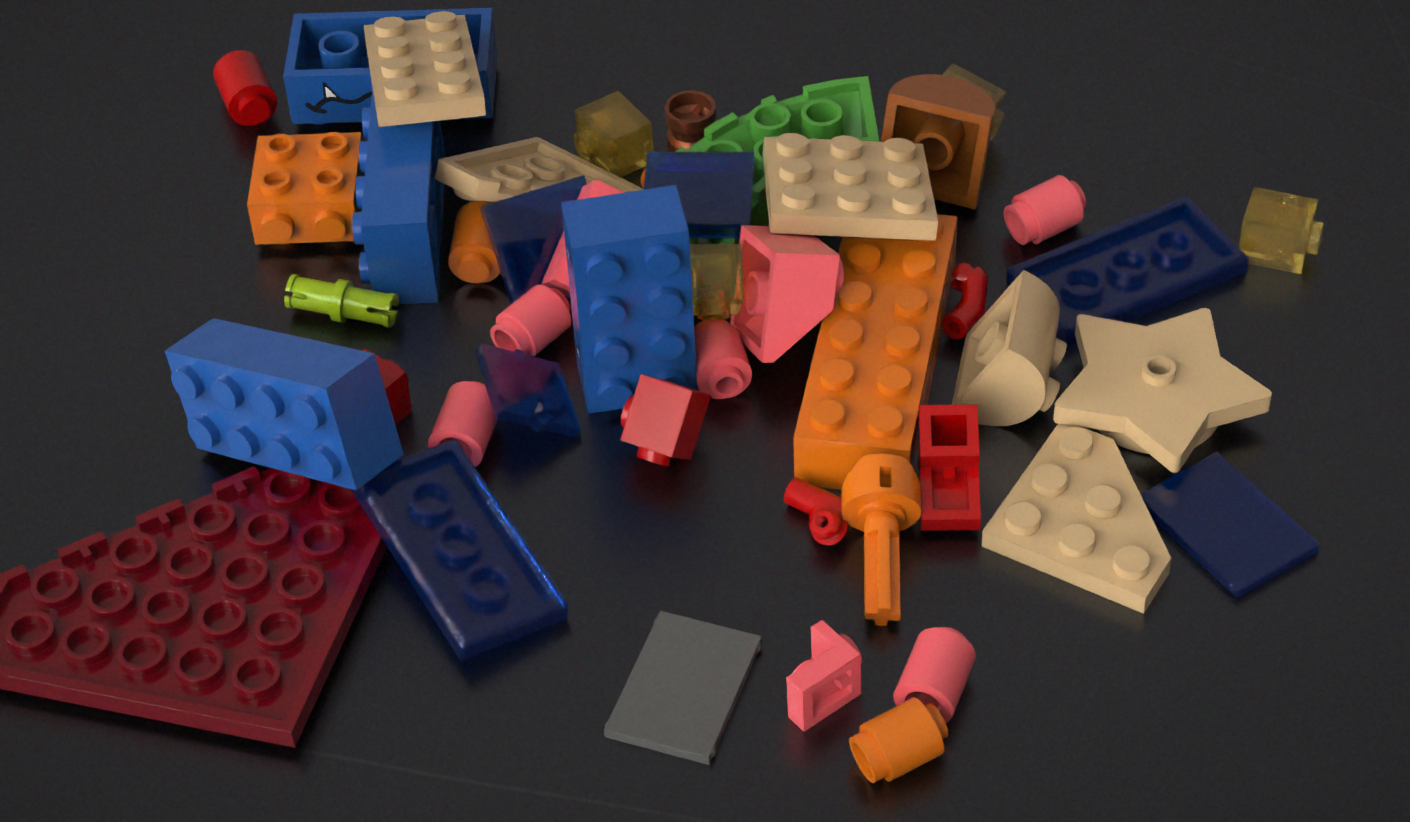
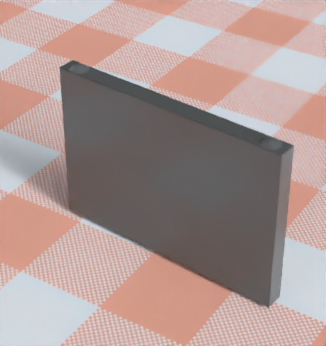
M660 610L609 720L605 723V738L709 765L712 758L716 755V748L756 656L762 649V636Z

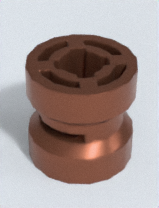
M688 90L676 93L667 100L665 104V119L669 129L666 137L668 152L671 155L680 147L688 150L692 145L703 139L704 129L716 121L715 100L710 95L702 91Z

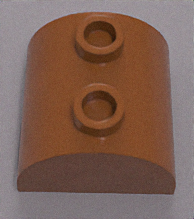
M924 74L904 78L895 83L888 93L881 142L891 138H903L913 143L923 144L934 199L975 210L979 202L994 120V100L979 86L956 77Z

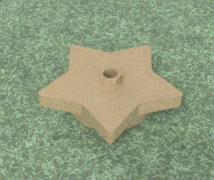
M1201 308L1149 326L1079 314L1076 318L1075 337L1084 369L1056 400L1053 420L1058 424L1098 429L1104 436L1114 439L1117 445L1135 452L1150 454L1169 471L1176 473L1182 468L1193 449L1205 442L1214 433L1217 426L1269 412L1272 392L1220 356L1210 309Z

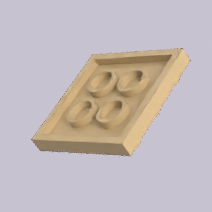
M785 133L778 137H764L763 165L770 233L936 241L938 217L923 144L913 143L903 138H891L885 142L861 141L858 138L845 135L836 136L831 140L808 139L796 133Z

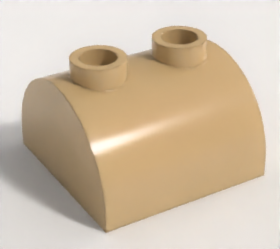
M1023 270L966 334L951 405L977 404L979 425L1009 426L1023 422L1032 417L1038 410L1042 412L1048 410L1059 392L1060 382L1049 377V373L1053 372L1062 361L1067 343L1056 338L1060 318L1059 302L1051 288L1041 279Z

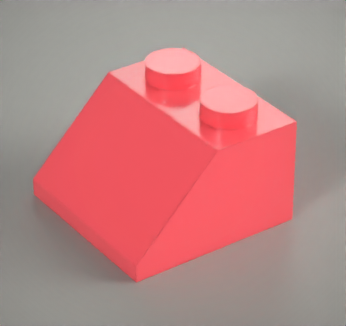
M741 225L730 324L740 332L744 346L762 363H774L833 311L835 292L841 290L844 280V269L840 255L814 235L770 233L769 226Z

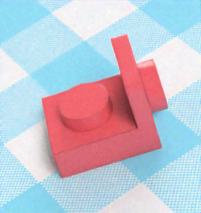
M823 620L811 626L812 659L801 663L791 675L786 677L788 718L803 732L861 695L862 656L858 647L850 637L845 634L839 635Z

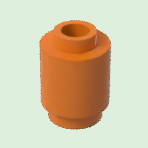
M913 697L861 724L859 727L860 732L849 738V745L858 767L871 783H875L883 778L891 782L944 753L943 739L948 737V729L942 715L932 703L924 706L919 699Z

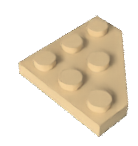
M539 137L439 159L435 175L436 180L452 187L455 195L462 199L530 208L543 213L562 214L561 202L577 200L582 187L596 179L623 192L645 190Z
M1058 424L982 531V547L1143 614L1170 572L1171 556L1114 439L1084 427Z

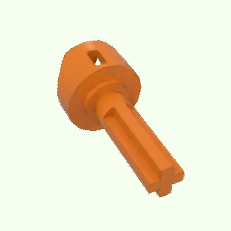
M887 453L868 454L862 456L855 464L842 485V516L851 527L864 531L865 619L875 620V625L887 626L888 620L899 621L901 619L899 531L909 528L919 520L921 516V489L916 472L907 458ZM890 474V487H881L880 475L888 476Z

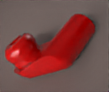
M966 262L959 263L954 268L951 274L954 278L949 281L950 287L953 290L962 292L960 302L942 320L943 331L947 336L955 340L962 339L985 314L988 276L980 266L973 268Z
M798 477L791 480L784 494L785 504L809 514V529L814 540L818 543L833 545L840 542L849 528L847 520H844L842 516L841 497Z

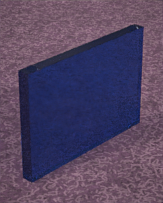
M1218 452L1141 493L1152 519L1237 599L1314 555L1319 550V543Z

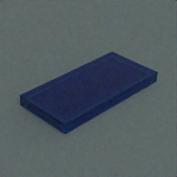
M1185 196L1007 268L1006 283L1010 286L1020 273L1025 270L1041 279L1051 288L1060 306L1056 338L1066 342L1067 347L1077 343L1075 328L1076 318L1079 314L1121 322L1131 321L1246 273L1249 257Z
M456 439L396 460L358 490L351 489L460 661L567 619L568 603Z

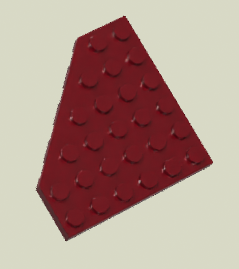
M397 459L358 490L273 468L259 473L254 466L213 483V493L183 505L178 498L135 516L137 525L109 537H105L104 533L100 531L57 549L59 558L28 571L24 564L0 573V689L295 748L418 481L416 462Z

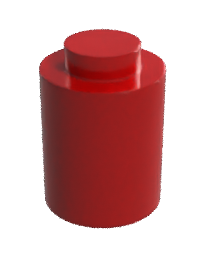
M237 50L224 55L216 63L213 76L230 117L236 123L244 126L265 122L274 114L278 100L260 59L254 53L245 50Z

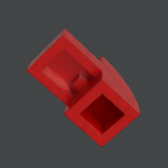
M977 404L919 405L918 479L921 489V531L980 530V450Z

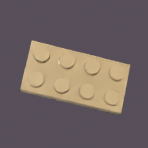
M440 11L427 15L425 19L405 21L400 17H384L375 21L374 24L364 25L378 127L486 116L484 93L465 15H455L452 12Z

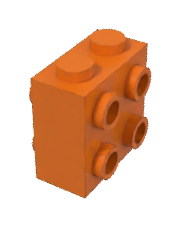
M361 132L258 136L247 201L255 245L354 241L352 228L353 212H362V208L357 206L356 177L365 176V173H361L359 164V142L363 141Z

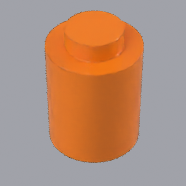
M474 201L465 204L458 210L448 265L451 272L459 279L469 283L481 284L490 282L499 275L509 225L508 217L500 207L489 202Z

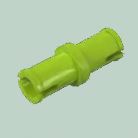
M292 274L288 279L285 291L293 292L292 296H284L286 308H298L329 314L332 321L344 323L349 318L392 328L398 314V310H391L392 306L399 305L398 294L354 287L353 282L349 280L339 279L336 283Z

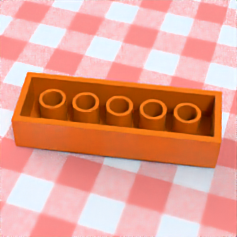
M937 214L938 228L936 241L842 237L838 254L843 264L844 280L841 290L835 292L833 311L823 318L793 437L794 478L798 477L820 488L841 490L845 478L862 456L880 453L905 457L915 470L918 455L919 405H928L943 330L942 320L946 315L951 290L949 281L953 278L951 274L956 265L957 216ZM890 474L888 476L880 475L881 487H890Z

